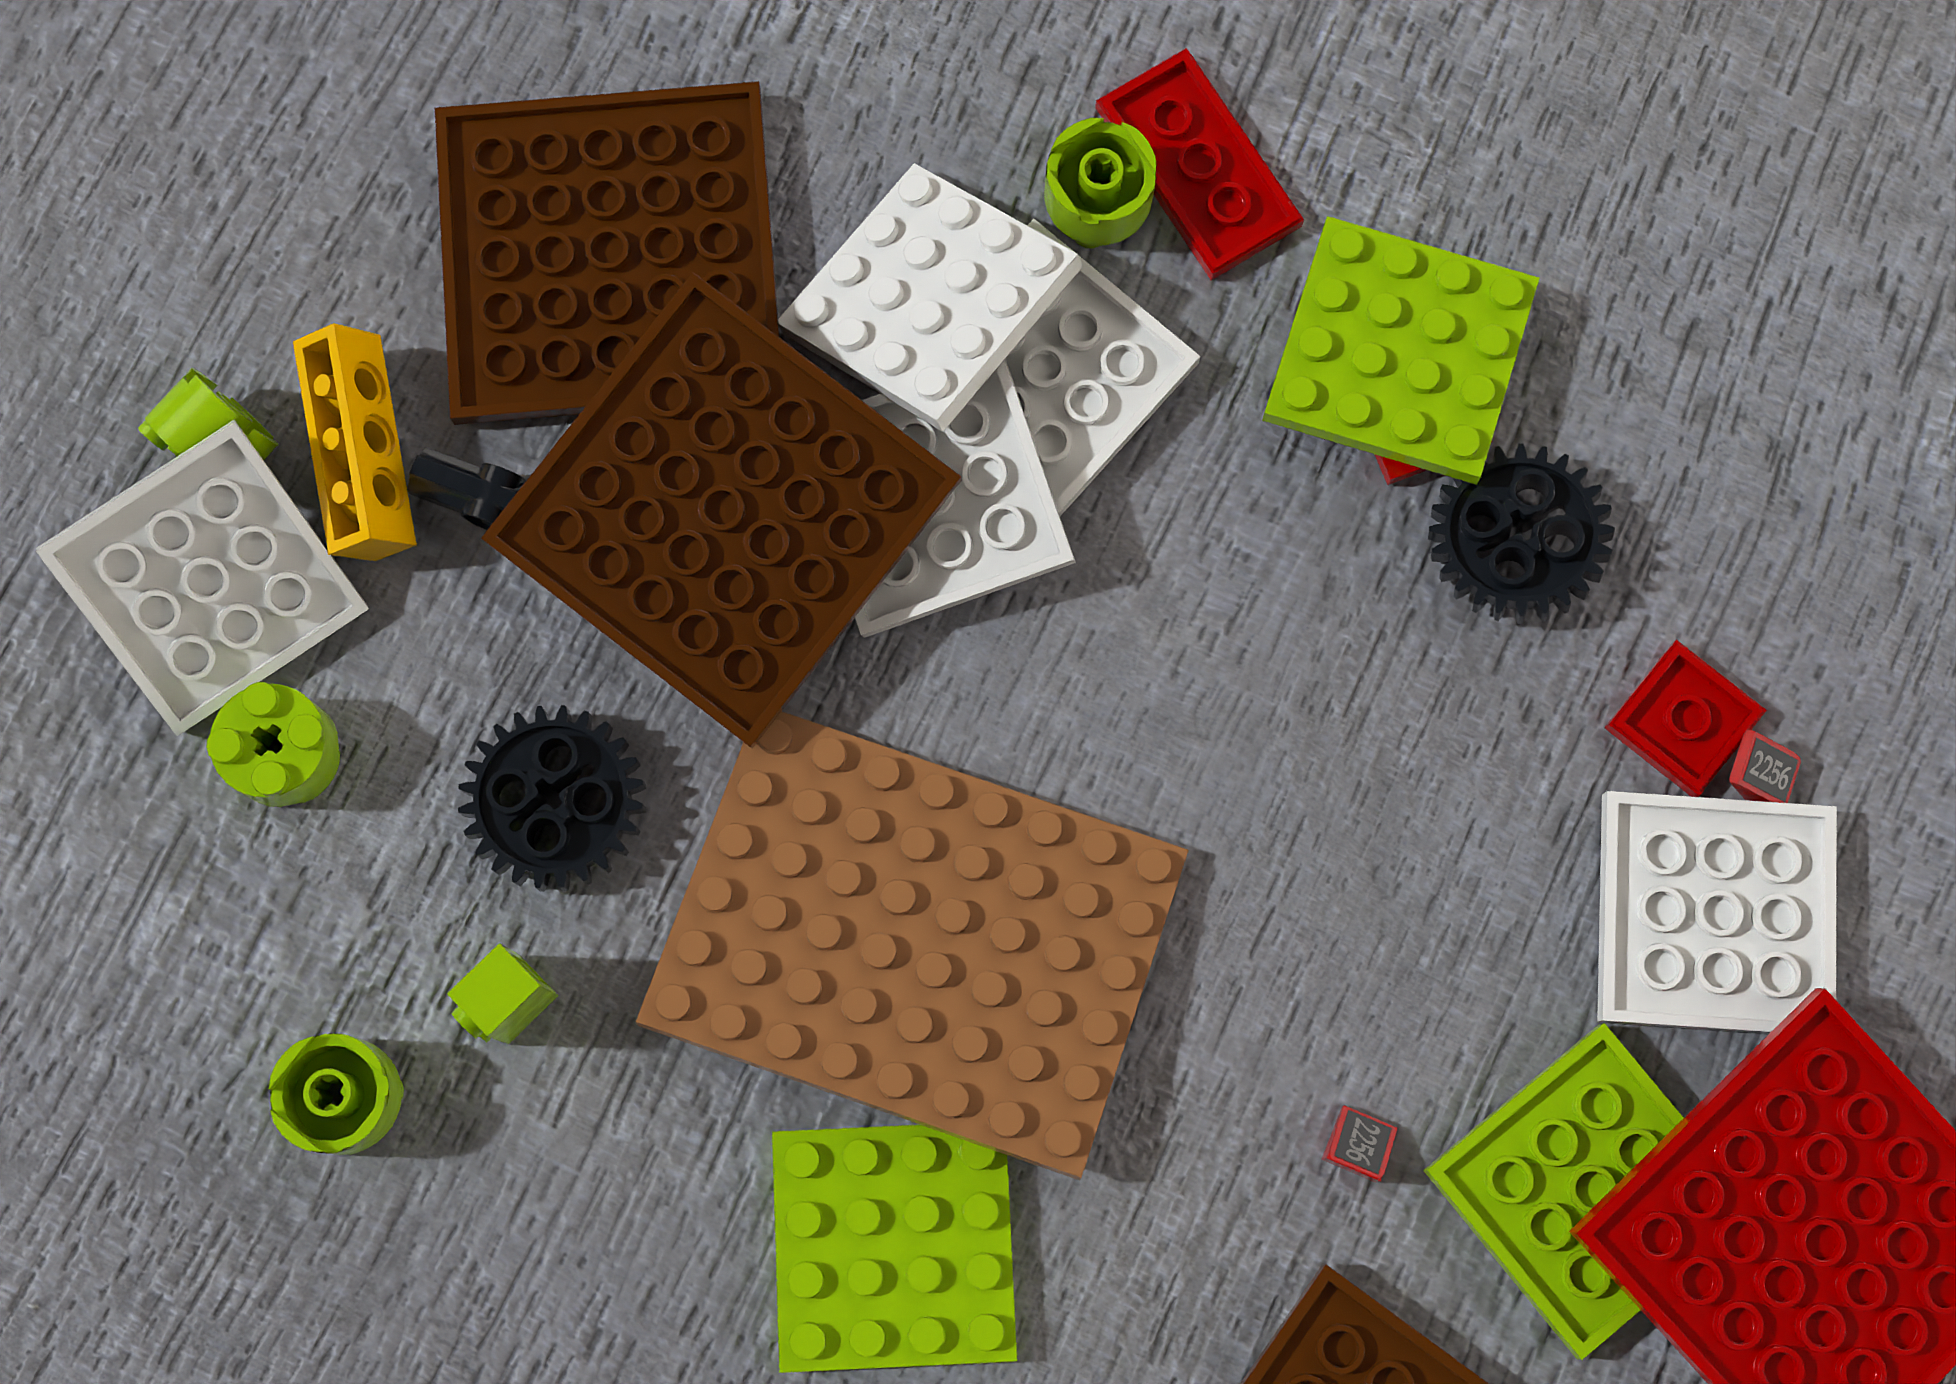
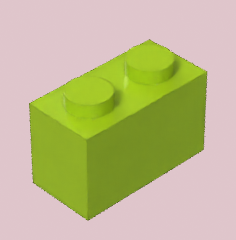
M500 943L447 993L458 1005L451 1013L452 1016L468 1033L476 1039L478 1037L482 1038L485 1042H489L493 1038L508 1045L559 996L519 954Z

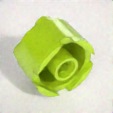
M1104 118L1084 119L1066 128L1056 138L1046 166L1045 204L1048 214L1056 227L1066 236L1075 240L1080 246L1089 249L1115 244L1133 235L1143 225L1151 210L1156 182V158L1151 145L1144 135L1133 126L1123 122L1122 125L1104 122Z
M191 368L150 411L145 417V421L138 427L139 431L155 446L163 451L168 448L176 456H179L233 420L236 421L263 460L279 445L276 441L272 440L274 438L272 434L233 397L229 399L220 391H217L215 394L213 390L218 385L195 368Z
M256 682L230 698L218 712L207 739L206 749L208 755L211 757L213 765L221 778L232 788L252 800L269 807L302 804L313 800L330 785L340 765L338 732L331 717L298 690L280 684ZM275 739L283 744L282 749L277 754L269 748Z
M336 1033L312 1036L293 1044L277 1061L269 1082L272 1108L270 1112L273 1123L279 1132L289 1142L301 1149L325 1154L352 1155L376 1144L393 1126L404 1096V1086L398 1071L384 1051L365 1040ZM331 1084L343 1086L340 1092L344 1098L340 1105L330 1104L333 1100V1095L328 1091Z

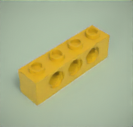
M333 323L293 341L328 555L378 561L417 546L381 336Z

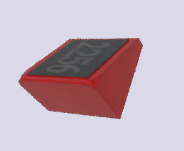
M1747 730L1743 734L1729 781L1745 800L1788 803L1801 764V758L1795 752L1762 734Z
M1342 1105L1321 1160L1375 1183L1381 1182L1398 1128Z

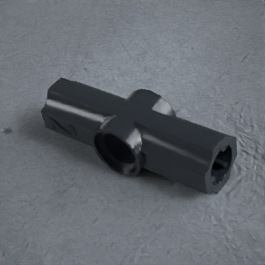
M425 447L413 462L409 472L407 491L412 496L461 513V516L468 522L488 530L527 480L497 465L483 463L479 467L454 456Z

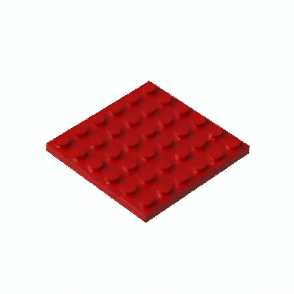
M1815 988L1569 1231L1708 1384H1938L1956 1366V1130L1825 988Z

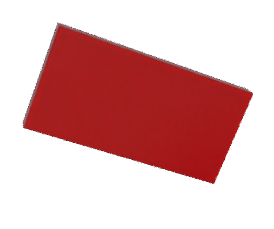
M1187 48L1096 100L1095 109L1101 118H1104V122L1122 125L1123 122L1131 125L1148 140L1156 158V182L1153 195L1211 281L1302 227L1303 217Z

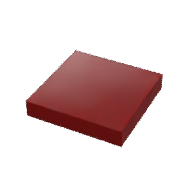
M1675 640L1604 728L1689 796L1699 797L1741 744L1743 734L1747 730H1752L1767 710L1682 643Z

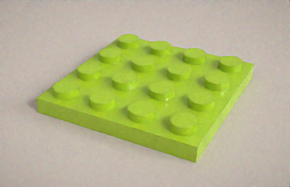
M1327 216L1262 421L1477 485L1482 475L1540 278Z
M1602 1023L1579 1040L1423 1171L1574 1357L1583 1360L1636 1315L1640 1309L1569 1231L1684 1117L1608 1026Z
M923 1125L772 1132L779 1373L1017 1361L1008 1159L1006 1154Z

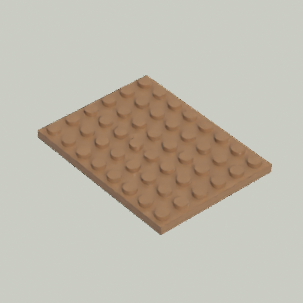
M781 711L753 749L743 742L639 1011L636 1024L648 1030L1080 1180L1189 850Z

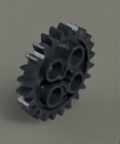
M1523 443L1518 444L1515 458L1507 459L1500 446L1495 447L1493 463L1488 464L1485 461L1482 475L1477 485L1453 478L1458 488L1442 484L1439 497L1446 504H1433L1431 518L1440 524L1429 527L1428 540L1441 544L1432 548L1431 560L1432 562H1448L1440 570L1439 579L1441 582L1457 578L1459 581L1454 589L1453 597L1457 600L1471 592L1475 595L1472 611L1475 613L1481 610L1487 602L1494 605L1493 615L1495 621H1499L1502 618L1506 608L1514 609L1518 624H1523L1527 609H1534L1542 622L1547 621L1549 604L1552 603L1564 614L1569 612L1571 606L1569 593L1585 600L1590 591L1585 580L1599 583L1604 570L1597 563L1609 562L1612 554V549L1602 543L1613 539L1615 527L1601 524L1610 517L1611 505H1594L1600 498L1603 487L1599 484L1584 488L1583 484L1588 469L1583 467L1572 474L1567 472L1569 455L1567 454L1560 457L1555 464L1547 462L1548 451L1546 446L1540 448L1535 459L1527 458ZM1525 489H1534L1544 496L1545 501L1535 506L1526 505L1517 498L1516 494ZM1556 509H1563L1565 511L1564 515H1556L1546 519L1549 513ZM1485 515L1495 522L1496 527L1488 532H1478L1472 529L1467 521L1471 517ZM1516 527L1521 533L1532 529L1530 539L1525 540L1521 534L1510 537L1511 528ZM1555 534L1564 535L1573 542L1574 548L1566 552H1557L1551 549L1545 540ZM1496 547L1492 554L1484 558H1479L1476 555L1478 551L1484 552ZM1504 561H1514L1524 568L1525 574L1515 579L1505 578L1499 574L1496 566Z
M565 705L560 706L555 720H550L546 710L542 706H537L535 722L530 724L519 712L514 713L516 729L509 733L502 726L495 724L493 728L499 741L494 746L480 740L476 743L480 751L486 756L483 762L466 761L464 764L476 775L475 782H465L458 786V789L463 793L473 797V802L460 806L458 813L463 817L476 819V822L469 825L463 831L464 835L469 839L484 837V840L475 851L476 855L481 859H485L497 853L491 870L500 876L511 866H514L512 882L520 887L526 882L530 874H533L535 888L542 892L547 888L550 877H555L560 889L568 891L571 874L575 873L583 882L589 885L592 883L590 867L597 864L604 871L611 872L612 867L606 855L612 850L620 855L627 856L629 851L620 841V838L623 834L639 835L641 832L637 826L629 821V816L646 812V807L643 803L632 799L633 794L646 789V784L642 779L628 777L641 765L636 757L620 759L629 747L624 737L607 743L613 730L608 722L605 721L593 731L591 730L593 717L588 711L584 710L576 722L573 723L570 710ZM558 746L571 748L572 758L566 768L554 772L546 770L545 759L552 749ZM591 765L594 767L591 775L575 781L586 766ZM512 781L524 782L526 785L524 799L514 807L502 806L500 803V793L505 785ZM551 787L559 793V798L563 802L556 809L546 804L547 800L543 795ZM596 789L605 791L607 801L600 813L592 816L580 813L579 803L585 793ZM531 815L520 830L512 831L511 826L515 821ZM546 825L559 826L561 834L559 843L549 851H537L534 847V837L537 831Z

